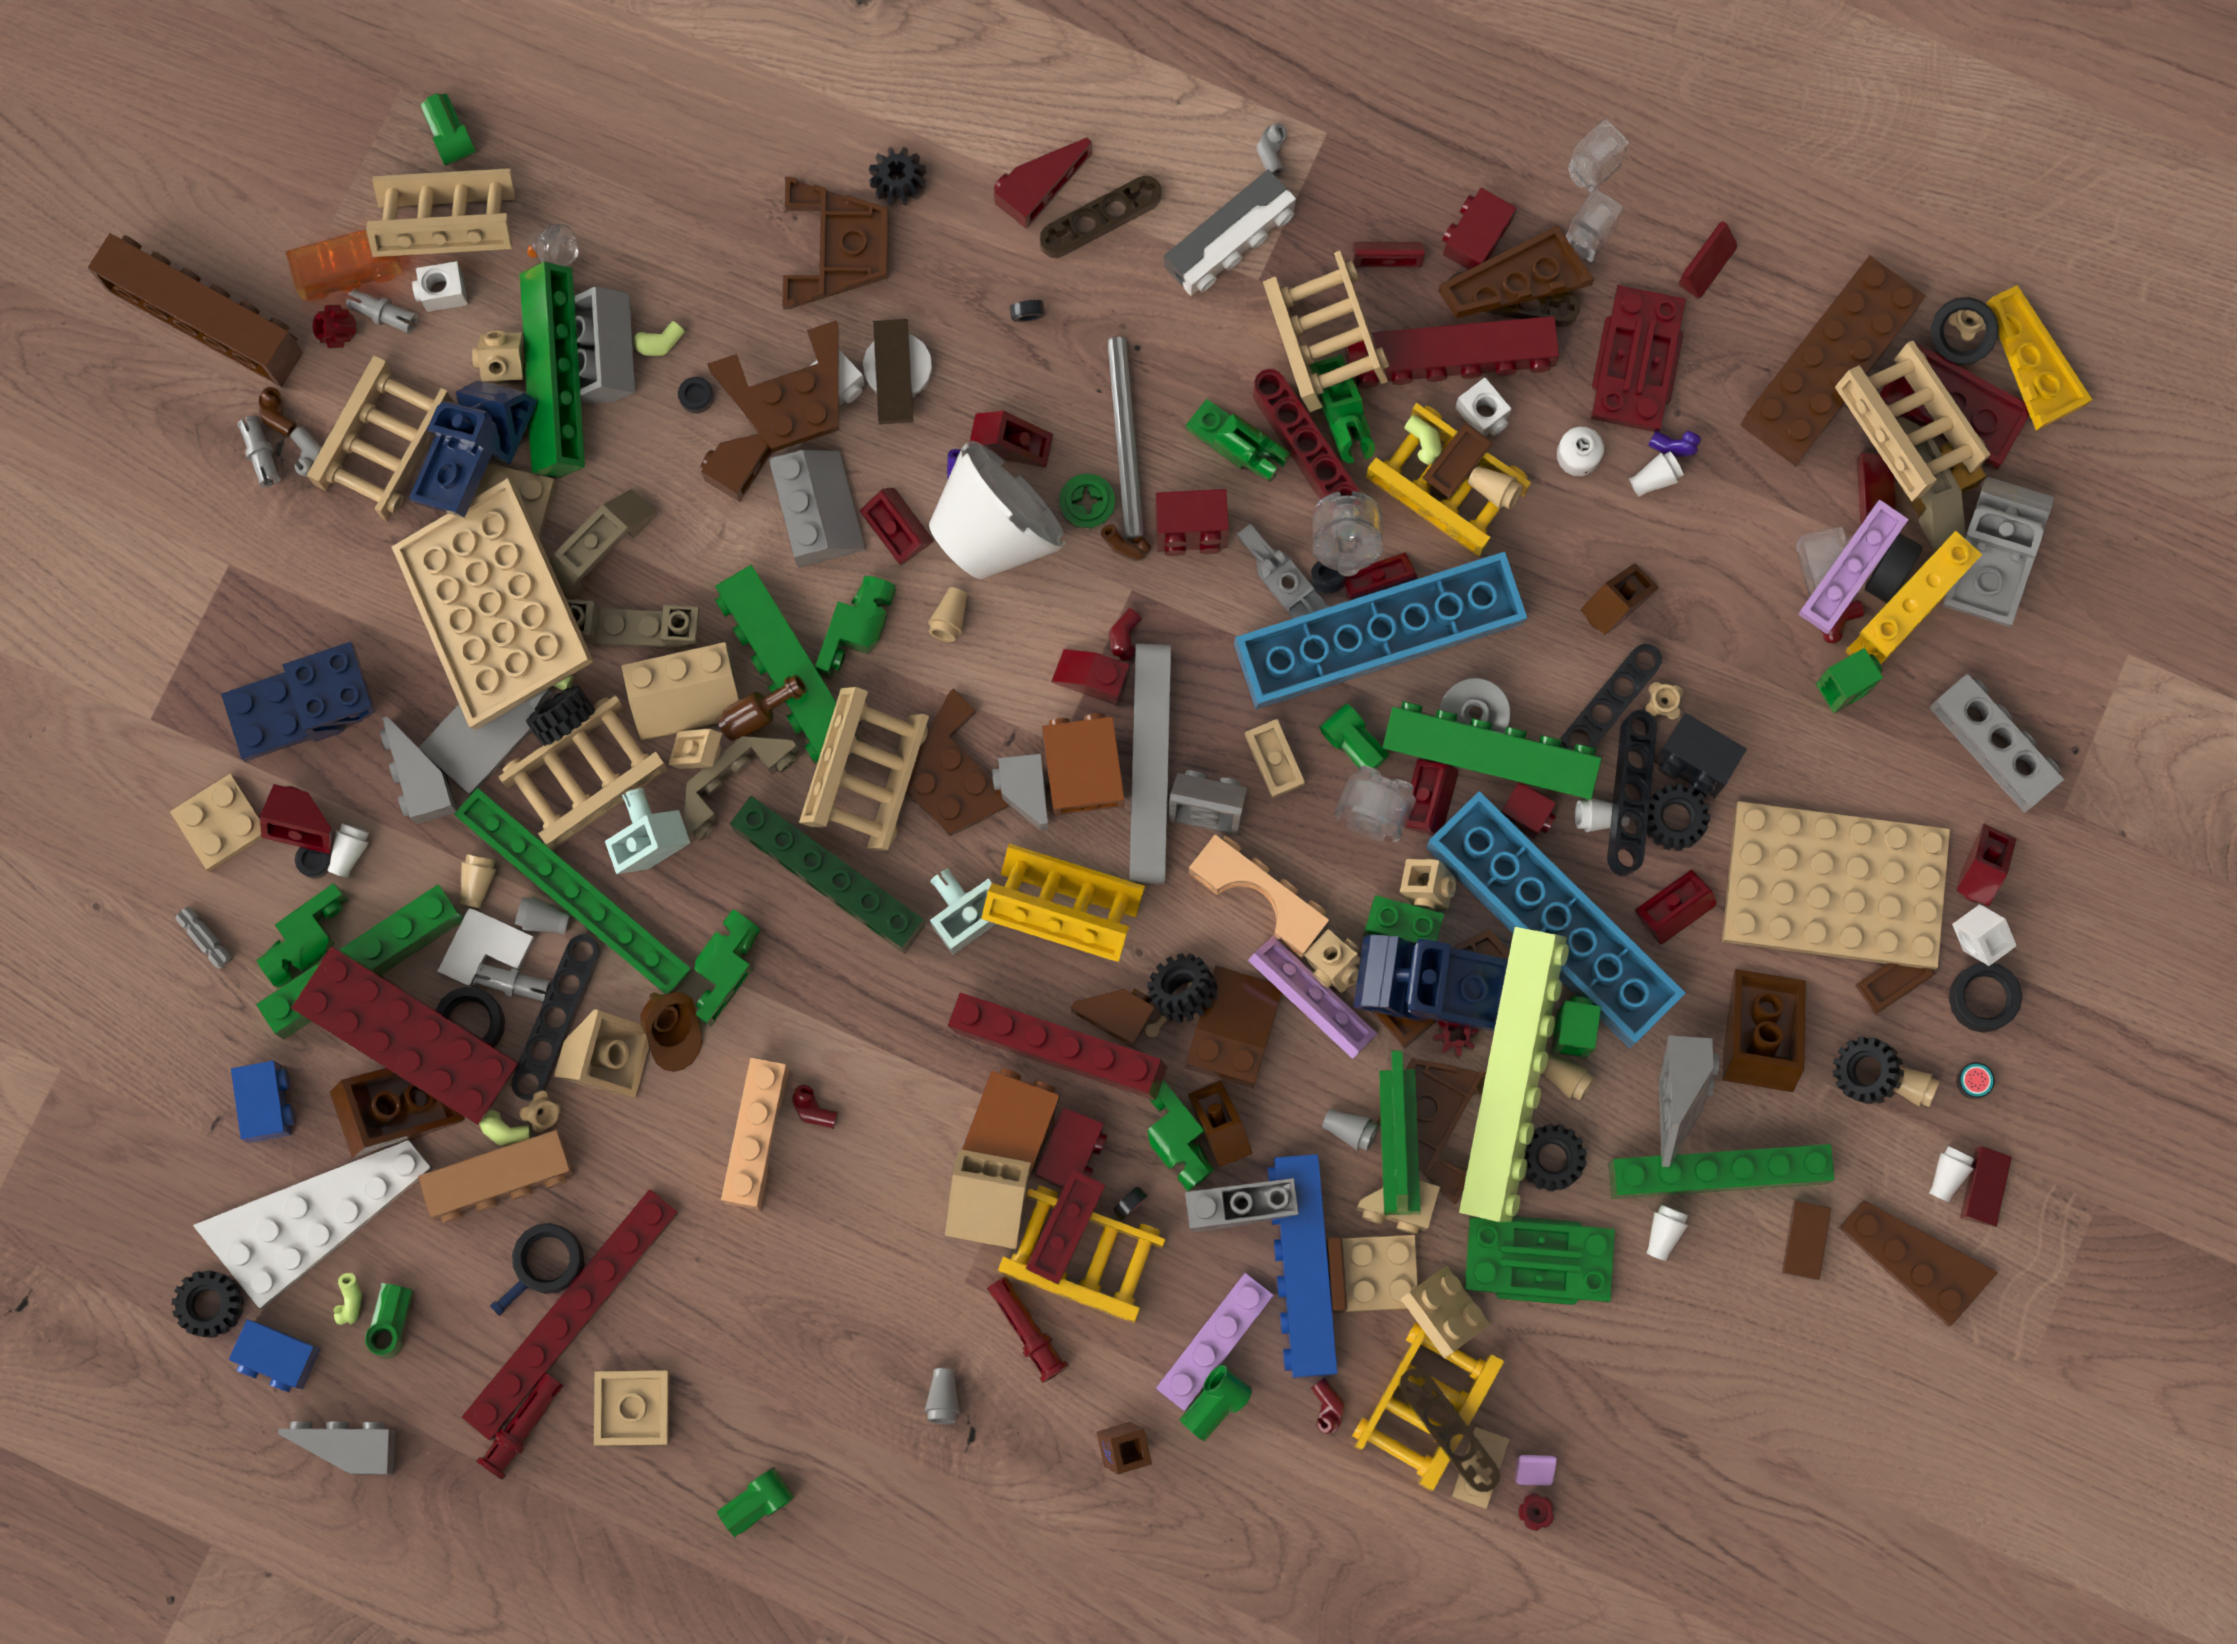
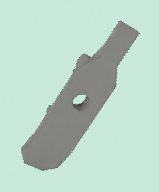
M1251 523L1236 534L1255 557L1260 579L1293 619L1329 607L1287 554L1272 549ZM1290 577L1294 582L1293 588H1284L1281 583L1282 578Z

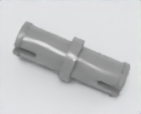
M357 288L352 289L349 293L350 296L360 300L361 303L347 298V309L372 318V321L378 325L385 323L404 331L406 334H411L416 327L403 322V320L406 319L417 324V313L393 305L392 301L388 298L382 297L379 299Z
M245 417L247 425H245L243 419L237 425L247 447L245 450L246 458L248 461H252L260 487L274 486L271 479L278 484L281 481V476L272 457L274 452L272 444L266 441L259 417Z
M484 963L479 964L476 972L478 977H475L474 985L504 991L505 996L513 997L516 994L539 1000L540 1002H544L548 992L546 990L550 987V980L520 974L518 969L512 968L511 971L484 965Z

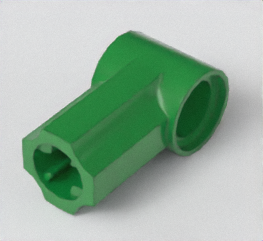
M437 93L427 97L420 105L426 121L433 132L434 137L432 139L444 166L475 154L476 150L464 124L461 125L448 94Z
M1347 703L1319 726L1321 733L1329 743L1338 750L1342 749L1366 777L1373 773L1389 757L1388 752L1367 731L1366 724L1360 715Z
M381 1284L371 1327L365 1334V1344L370 1352L381 1358L388 1359L400 1353L404 1340L402 1336L414 1290L392 1284ZM390 1331L393 1336L391 1345L387 1349L379 1350L376 1346L378 1335L382 1332Z
M1220 1365L1210 1372L1203 1385L1204 1391L1179 1419L1187 1429L1204 1442L1230 1412L1236 1413L1241 1410L1252 1395V1388L1224 1365Z
M774 1467L747 1485V1490L717 1511L720 1520L734 1538L752 1527L764 1516L774 1514L795 1498Z

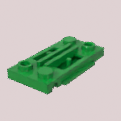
M1513 1216L1512 1222H1497L1484 1218L1470 1217L1468 1222L1464 1289L1465 1291L1496 1293L1497 1298L1505 1300L1574 1305L1577 1303V1300L1609 1303L1611 1302L1615 1229L1584 1227L1577 1221Z

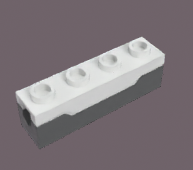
M1269 169L1266 170L1164 255V267L1184 287L1190 296L1198 290L1201 292L1206 291L1216 281L1217 278L1215 276L1223 269L1229 271L1234 268L1243 258L1241 254L1250 247L1253 249L1258 248L1268 238L1269 235L1267 233L1276 225L1279 228L1283 227L1293 218L1296 198L1287 191V188Z

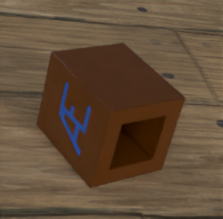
M1127 1422L1096 1432L1105 1468L1116 1474H1122L1152 1464L1144 1428L1132 1422Z

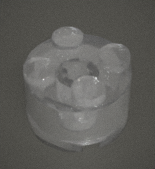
M1353 491L1352 496H1341L1340 492L1321 499L1313 511V555L1323 565L1338 570L1344 576H1353L1360 569L1373 564L1383 553V522L1378 503L1364 493Z
M1361 766L1358 772L1350 774L1335 809L1334 817L1339 822L1342 816L1348 821L1346 828L1358 835L1379 842H1383L1385 836L1393 837L1392 843H1397L1402 837L1416 803V799L1412 794L1414 787L1401 779L1391 781L1380 776L1379 771L1372 767Z

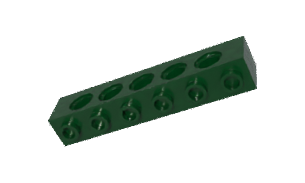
M753 796L748 798L730 822V826L736 834L903 954L908 951L926 925L923 918Z

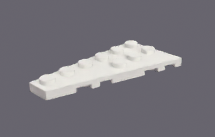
M407 1140L193 1226L259 1309H264L419 1181L418 1176L429 1173L433 1168L412 1142Z

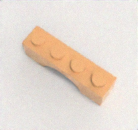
M1214 835L1191 864L1188 874L1216 895L1235 887L1251 888L1264 895L1271 903L1276 916L1274 937L1302 959L1304 957L1303 954L1315 943L1328 926L1329 919L1325 917L1327 912L1316 902L1310 900L1306 903L1296 895L1298 890L1288 881L1281 879L1278 882L1267 874L1270 869L1263 862L1255 857L1250 861L1239 853L1241 847L1227 836L1221 839Z
M750 1058L721 1201L725 1204L761 1211L768 1177V1162L773 1132L779 1110L783 1104L790 1070L786 1064Z

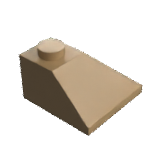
M594 1009L563 1042L554 1077L582 1086L636 1098L649 1050L648 1040L641 1024Z

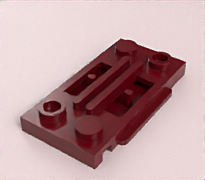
M1621 285L1617 286L1612 313L1604 321L1592 382V388L1596 390L1591 419L1655 432V430L1660 431L1665 404H1668L1671 400L1681 350L1683 332L1680 331L1685 298Z

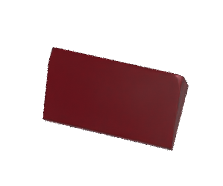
M1722 221V223L1718 224L1681 276L1679 286L1696 298L1703 296L1737 249V242L1727 223Z
M1354 242L1353 263L1355 267H1421L1423 265L1425 249L1421 242Z
M1861 453L1857 458L1861 525L1879 500L1896 510L1894 475L1879 454Z
M895 488L880 490L859 510L899 565H903L934 541Z
M1405 552L1346 572L1347 579L1344 589L1350 601L1418 578Z
M1417 759L1399 826L1434 836L1445 825L1458 777V770L1448 764Z
M1691 869L1636 908L1635 913L1659 944H1664L1713 909L1717 903L1713 891Z
M1980 1146L1975 1148L1974 1161L1971 1166L1974 1169L1969 1175L1960 1218L1997 1227L2012 1157Z

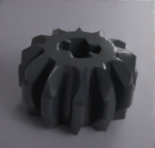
M905 146L900 150L899 154H895V150L889 147L888 157L878 153L876 156L878 164L870 165L869 172L873 176L869 179V184L871 188L877 189L875 192L876 197L880 200L887 196L890 206L894 205L896 199H901L902 205L906 206L908 204L907 196L918 200L920 197L918 189L925 188L927 185L926 179L923 177L927 173L926 166L919 164L920 156L915 153L908 157V149ZM895 173H898V176H896V179L893 180V179H892V175L895 174ZM900 173H903L904 178L898 180Z

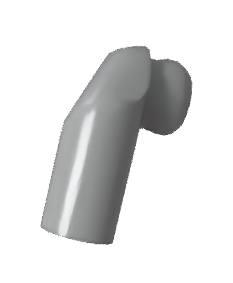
M1279 123L1267 127L1257 145V153L1265 169H1269L1275 176L1284 170L1277 153L1287 136L1285 127Z
M300 426L291 433L290 437L302 450L301 456L298 459L299 463H295V470L300 476L307 477L322 447L304 426Z

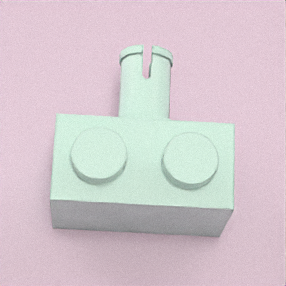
M644 788L634 789L622 795L633 824L605 841L616 874L650 869L690 844L679 810L652 814Z
M947 868L941 871L942 877L948 884L947 886L938 874L930 882L936 887L949 906L932 918L930 922L935 932L951 954L954 955L995 926L996 923L981 919L987 892L992 883L989 878L972 891L966 893L951 873V870Z

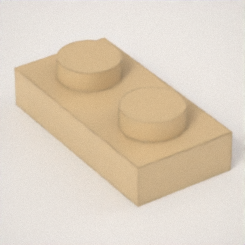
M1278 719L1245 732L1244 736L1272 799L1305 786V781Z
M712 729L678 731L668 765L678 769L713 767V763L720 755L721 745L719 742L722 733Z
M1473 1427L1472 1433L1500 1470L1509 1438ZM1470 1441L1468 1442L1464 1455H1466L1470 1451ZM1477 1450L1471 1459L1462 1462L1461 1465L1465 1470L1469 1465L1473 1466L1477 1472L1476 1477L1473 1478L1475 1483L1484 1482L1486 1485H1489L1491 1481L1488 1476L1492 1471L1489 1467L1482 1469L1475 1461L1482 1458V1455ZM1458 1473L1451 1497L1487 1509L1493 1489L1488 1492L1475 1491Z

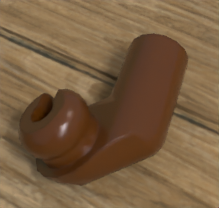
M266 387L261 392L258 401L260 419L264 424L289 438L296 429L297 423L283 415L279 390L274 387Z
M1113 524L1106 525L1101 531L1102 538L1115 553L1134 561L1144 559V555L1151 549L1148 542L1141 536L1136 537L1130 543Z

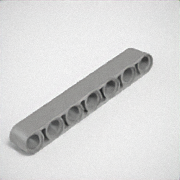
M1136 644L1129 881L1140 884H1165L1171 645Z

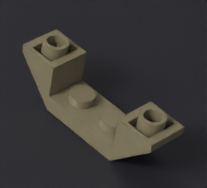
M1903 417L1896 419L1906 434L1922 428ZM1933 438L1915 446L1926 463L1942 456ZM1949 468L1934 475L1937 479L1936 483L1921 497L1927 509L1920 516L1918 522L1933 550L1940 548L1955 531L1963 538L1966 537L1962 492Z
M633 489L602 504L551 557L549 562L567 600H573L584 589L581 580L627 533L634 538L658 514Z
M567 600L584 641L587 643L601 646L671 649L697 642L699 607L664 605L663 611L599 608L594 601Z
M742 736L719 755L718 759L713 763V767L703 768L687 782L683 819L690 843L696 838L701 841L709 836L715 829L713 824L718 821L712 810L701 799L705 795L711 797L724 786L723 780L732 772L738 774L752 762L750 757L754 754L772 775L778 770L781 773L786 771L797 761L795 757L799 753L797 745L792 740Z

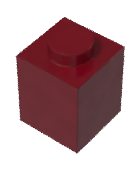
M1518 782L1501 811L1522 833L1534 840L1539 831L1546 834L1557 817L1551 813L1556 804L1554 801L1521 782Z

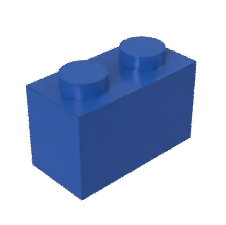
M275 1061L231 1068L241 1140L252 1143L292 1135L290 1126L295 1125V1114L292 1104H287L285 1090L290 1089L287 1069H282V1065Z
M246 1319L229 1357V1361L238 1364L236 1371L255 1379L261 1373L272 1378L269 1385L290 1393L292 1387L304 1388L321 1348L256 1321Z

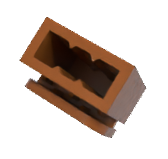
M1094 713L1084 716L1082 721L1070 722L1069 718H1057L1050 720L1049 725L1042 726L1054 816L1124 807L1113 717H1105L1104 713Z
M1001 1068L1000 1073L991 1070L962 1150L1030 1162L1028 1180H1031L1039 1155L1053 1123L1060 1095L1054 1093L1055 1087L1044 1082L1035 1080L1034 1085H1030L1020 1081L1022 1075L1011 1070Z

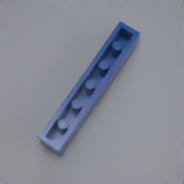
M1318 1154L1276 1157L1273 1161L1274 1167H1267L1268 1181L1294 1178L1299 1214L1272 1220V1225H1279L1280 1239H1274L1275 1261H1282L1283 1275L1277 1276L1278 1298L1285 1297L1286 1312H1280L1281 1334H1288L1289 1349H1283L1284 1370L1291 1371L1292 1379L1336 1375L1337 1363Z

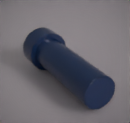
M519 1281L497 1302L494 1301L490 1307L498 1316L502 1315L505 1312L504 1309L528 1287Z

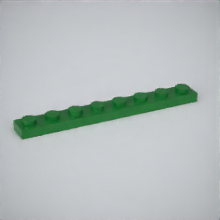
M477 788L454 813L461 822L664 994L674 992L692 972L690 967L480 789Z

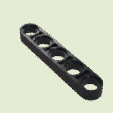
M1641 644L1633 649L1561 736V746L1575 749L1570 743V735L1573 732L1581 731L1589 738L1588 746L1595 748L1661 666L1662 656L1655 646ZM1641 652L1651 654L1655 660L1654 667L1649 670L1639 668L1635 661L1636 655ZM1624 678L1632 683L1633 692L1628 696L1618 695L1613 687L1617 679ZM1597 705L1608 707L1611 712V719L1605 723L1595 721L1591 714L1592 708Z
M1645 710L1633 711L1622 721L1620 728L1607 854L1610 869L1620 876H1628L1638 870L1643 864L1657 734L1656 720ZM1633 719L1639 720L1645 725L1646 734L1644 736L1638 735L1633 731L1631 725ZM1629 752H1636L1641 756L1643 760L1642 768H1636L1630 764L1628 760ZM1626 784H1631L1638 789L1640 794L1638 801H1633L1627 797L1625 793ZM1622 817H1629L1635 822L1636 832L1634 834L1628 833L1623 829ZM1619 850H1626L1631 854L1633 858L1631 867L1624 866L1619 861Z
M577 935L568 942L519 1060L520 1064L512 1077V1090L516 1096L524 1101L531 1102L534 1093L523 1094L519 1090V1081L525 1075H534L538 1079L539 1084L535 1092L546 1090L560 1056L563 1042L567 1039L598 963L600 948L596 941L588 935ZM587 942L593 947L592 956L587 961L576 960L573 954L574 948L579 943ZM574 975L579 979L578 990L569 995L562 993L560 990L561 980L565 976ZM560 1008L565 1012V1022L560 1027H550L546 1021L548 1012L552 1009ZM542 1041L550 1043L552 1046L551 1056L545 1061H537L532 1053L534 1046Z

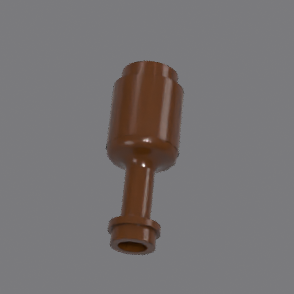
M795 674L792 677L788 676L785 678V685L766 697L759 692L750 693L723 710V715L718 717L721 731L730 741L739 739L742 736H750L772 722L774 718L772 709L792 697L796 700L802 698V695L807 692L805 683Z

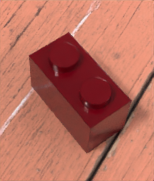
M1481 187L1475 197L1469 195L1459 212L1463 217L1458 225L1451 223L1444 234L1442 241L1446 245L1443 255L1468 270L1489 260L1512 223L1517 207Z
M1063 1108L1036 1171V1178L1060 1188H1064L1072 1169L1091 1178L1094 1169L1088 1166L1093 1153L1100 1155L1108 1136L1102 1133L1104 1124Z

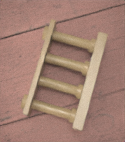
M511 168L373 176L372 182L378 208L384 207L382 220L367 221L366 232L372 257L511 249L512 237L507 213H501V201L516 200ZM487 201L486 214L466 215L468 202ZM453 203L452 216L431 217L433 204ZM418 205L417 218L397 219L398 206Z
M1341 251L1334 253L1339 267L1338 270L1291 289L1288 286L1282 288L1276 276L1263 281L1301 398L1309 412L1323 407L1319 394L1324 393L1325 388L1374 369L1381 384L1388 382L1384 369L1390 367L1383 348H1376L1354 282L1360 280L1353 261H1345ZM1341 283L1345 284L1349 296L1348 299L1300 318L1298 315L1292 317L1290 307L1295 306L1294 302ZM1354 311L1359 327L1309 347L1307 344H1301L1299 336L1304 335L1305 330ZM1364 340L1369 356L1319 376L1317 373H1311L1309 365L1314 364L1315 359Z
M1912 340L1894 358L1895 365L1870 377L1866 376L1859 365L1848 370L1835 386L1911 502L1923 497L1936 483L1937 479L1934 475L1960 462H1963L1968 471L1972 473L1991 455L1984 441L1978 437L1928 363L1924 353L1919 350ZM1905 376L1916 393L1886 405L1876 389ZM1924 404L1934 422L1906 434L1895 418ZM1943 433L1954 450L1928 463L1924 462L1915 446Z
M373 355L310 468L307 477L313 485L325 491L330 483L338 482L377 501L378 503L374 508L382 519L388 521L391 513L395 514L400 509L404 499L402 493L434 437V434L429 432L427 428L436 407L445 401L453 403V400L448 391L442 388L434 400L393 380L392 370L387 362ZM388 392L427 411L428 413L419 429L377 410L374 404L380 393ZM372 422L411 441L402 460L360 440L358 433L363 424ZM355 452L394 471L385 490L343 470L341 463L347 453Z
M858 687L841 688L799 823L809 827H826L827 822L831 820L870 835L867 849L872 851L888 850L897 835L896 822L919 748L924 743L928 734V727L926 725L929 716L925 714L908 715L905 722L868 707L865 702L868 691ZM865 720L902 735L896 755L857 740L855 732L859 721ZM853 753L891 768L886 787L883 788L847 774L844 768L848 755ZM840 787H844L880 801L881 804L875 822L837 808L834 803L837 790Z
M616 695L611 699L605 697L593 705L595 708L593 715L589 716L590 718L587 721L582 722L579 728L572 730V733L564 735L561 740H555L550 745L547 744L540 747L523 760L517 758L503 768L504 773L498 776L507 789L515 784L521 789L544 822V830L538 834L551 851L623 802V794L634 789L643 788L668 770L656 752L649 756L648 753L644 754L616 716L617 713L624 709ZM605 723L632 761L630 765L632 768L621 776L613 773L587 736L588 733ZM574 743L603 782L601 785L603 789L593 796H590V794L585 795L558 757L559 753ZM545 763L573 801V810L564 816L554 813L528 776Z

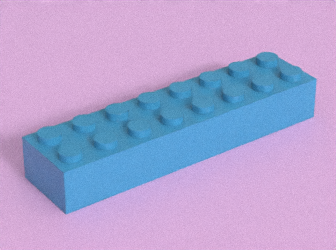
M1504 551L1237 636L1234 646L1255 710L1520 626L1526 621L1527 615Z
M1480 791L1428 841L1426 849L1437 860H1440L1451 874L1512 934L1514 933V928L1518 927L1567 937L1566 944L1569 947V953L1565 965L1561 966L1559 980L1576 997L1592 999V1005L1601 1006L1599 1019L1629 1049L1685 994L1650 957Z

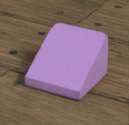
M1518 1455L1516 1457V1483L1519 1485H1551L1556 1468V1458L1554 1456Z

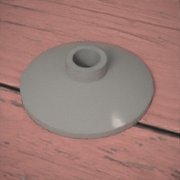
M1480 678L1462 680L1453 685L1444 695L1440 710L1458 714L1457 721L1470 724L1472 719L1469 712L1472 706H1479L1483 711L1482 717L1479 719L1492 722L1491 729L1505 732L1506 726L1509 725L1511 711L1508 699L1496 684Z

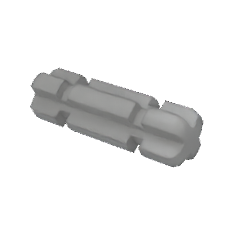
M188 906L176 915V921L182 928L187 930L186 933L201 951L209 955L208 959L215 967L220 969L232 960V955L223 945L220 946L221 942L202 920L199 921L200 917L194 909Z

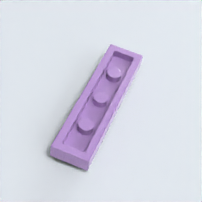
M1879 500L1798 615L1828 634L1909 519Z
M1274 936L1263 944L1248 960L1352 1059L1378 1034L1330 988H1325L1313 976V972Z
M1244 1273L1162 1379L1156 1390L1185 1411L1203 1388L1210 1372L1220 1366L1274 1295Z

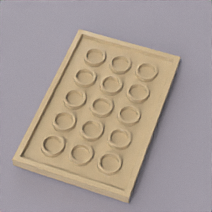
M507 478L473 498L465 518L448 513L392 546L469 728L479 729L594 662L514 481Z
M1738 801L1735 805L1722 942L1936 970L1939 961L1950 829Z

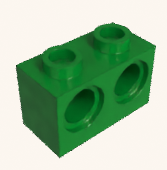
M1864 647L1829 667L1815 685L1833 714L1871 693L1883 679L1881 675L1883 672L1882 666L1873 654L1869 655Z
M1375 895L1363 936H1399L1413 945H1416L1418 939L1437 941L1444 914Z
M1571 997V1001H1564L1556 1013L1551 1053L1587 1058L1595 1050L1601 1006L1592 1005L1593 1000L1584 997Z

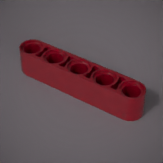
M1274 369L1260 371L1254 380L1253 398L1285 448L1291 452V457L1330 516L1339 522L1353 520L1357 516L1361 503V494L1284 376ZM1271 383L1278 388V391L1268 395L1263 393L1260 387L1263 384ZM1290 411L1296 415L1297 419L1292 423H1285L1279 418V415L1282 412ZM1302 440H1310L1315 444L1316 448L1307 452L1301 450L1297 444ZM1321 468H1328L1335 476L1330 480H1323L1317 476L1316 472ZM1345 496L1350 498L1354 505L1351 508L1342 509L1336 504L1335 500Z

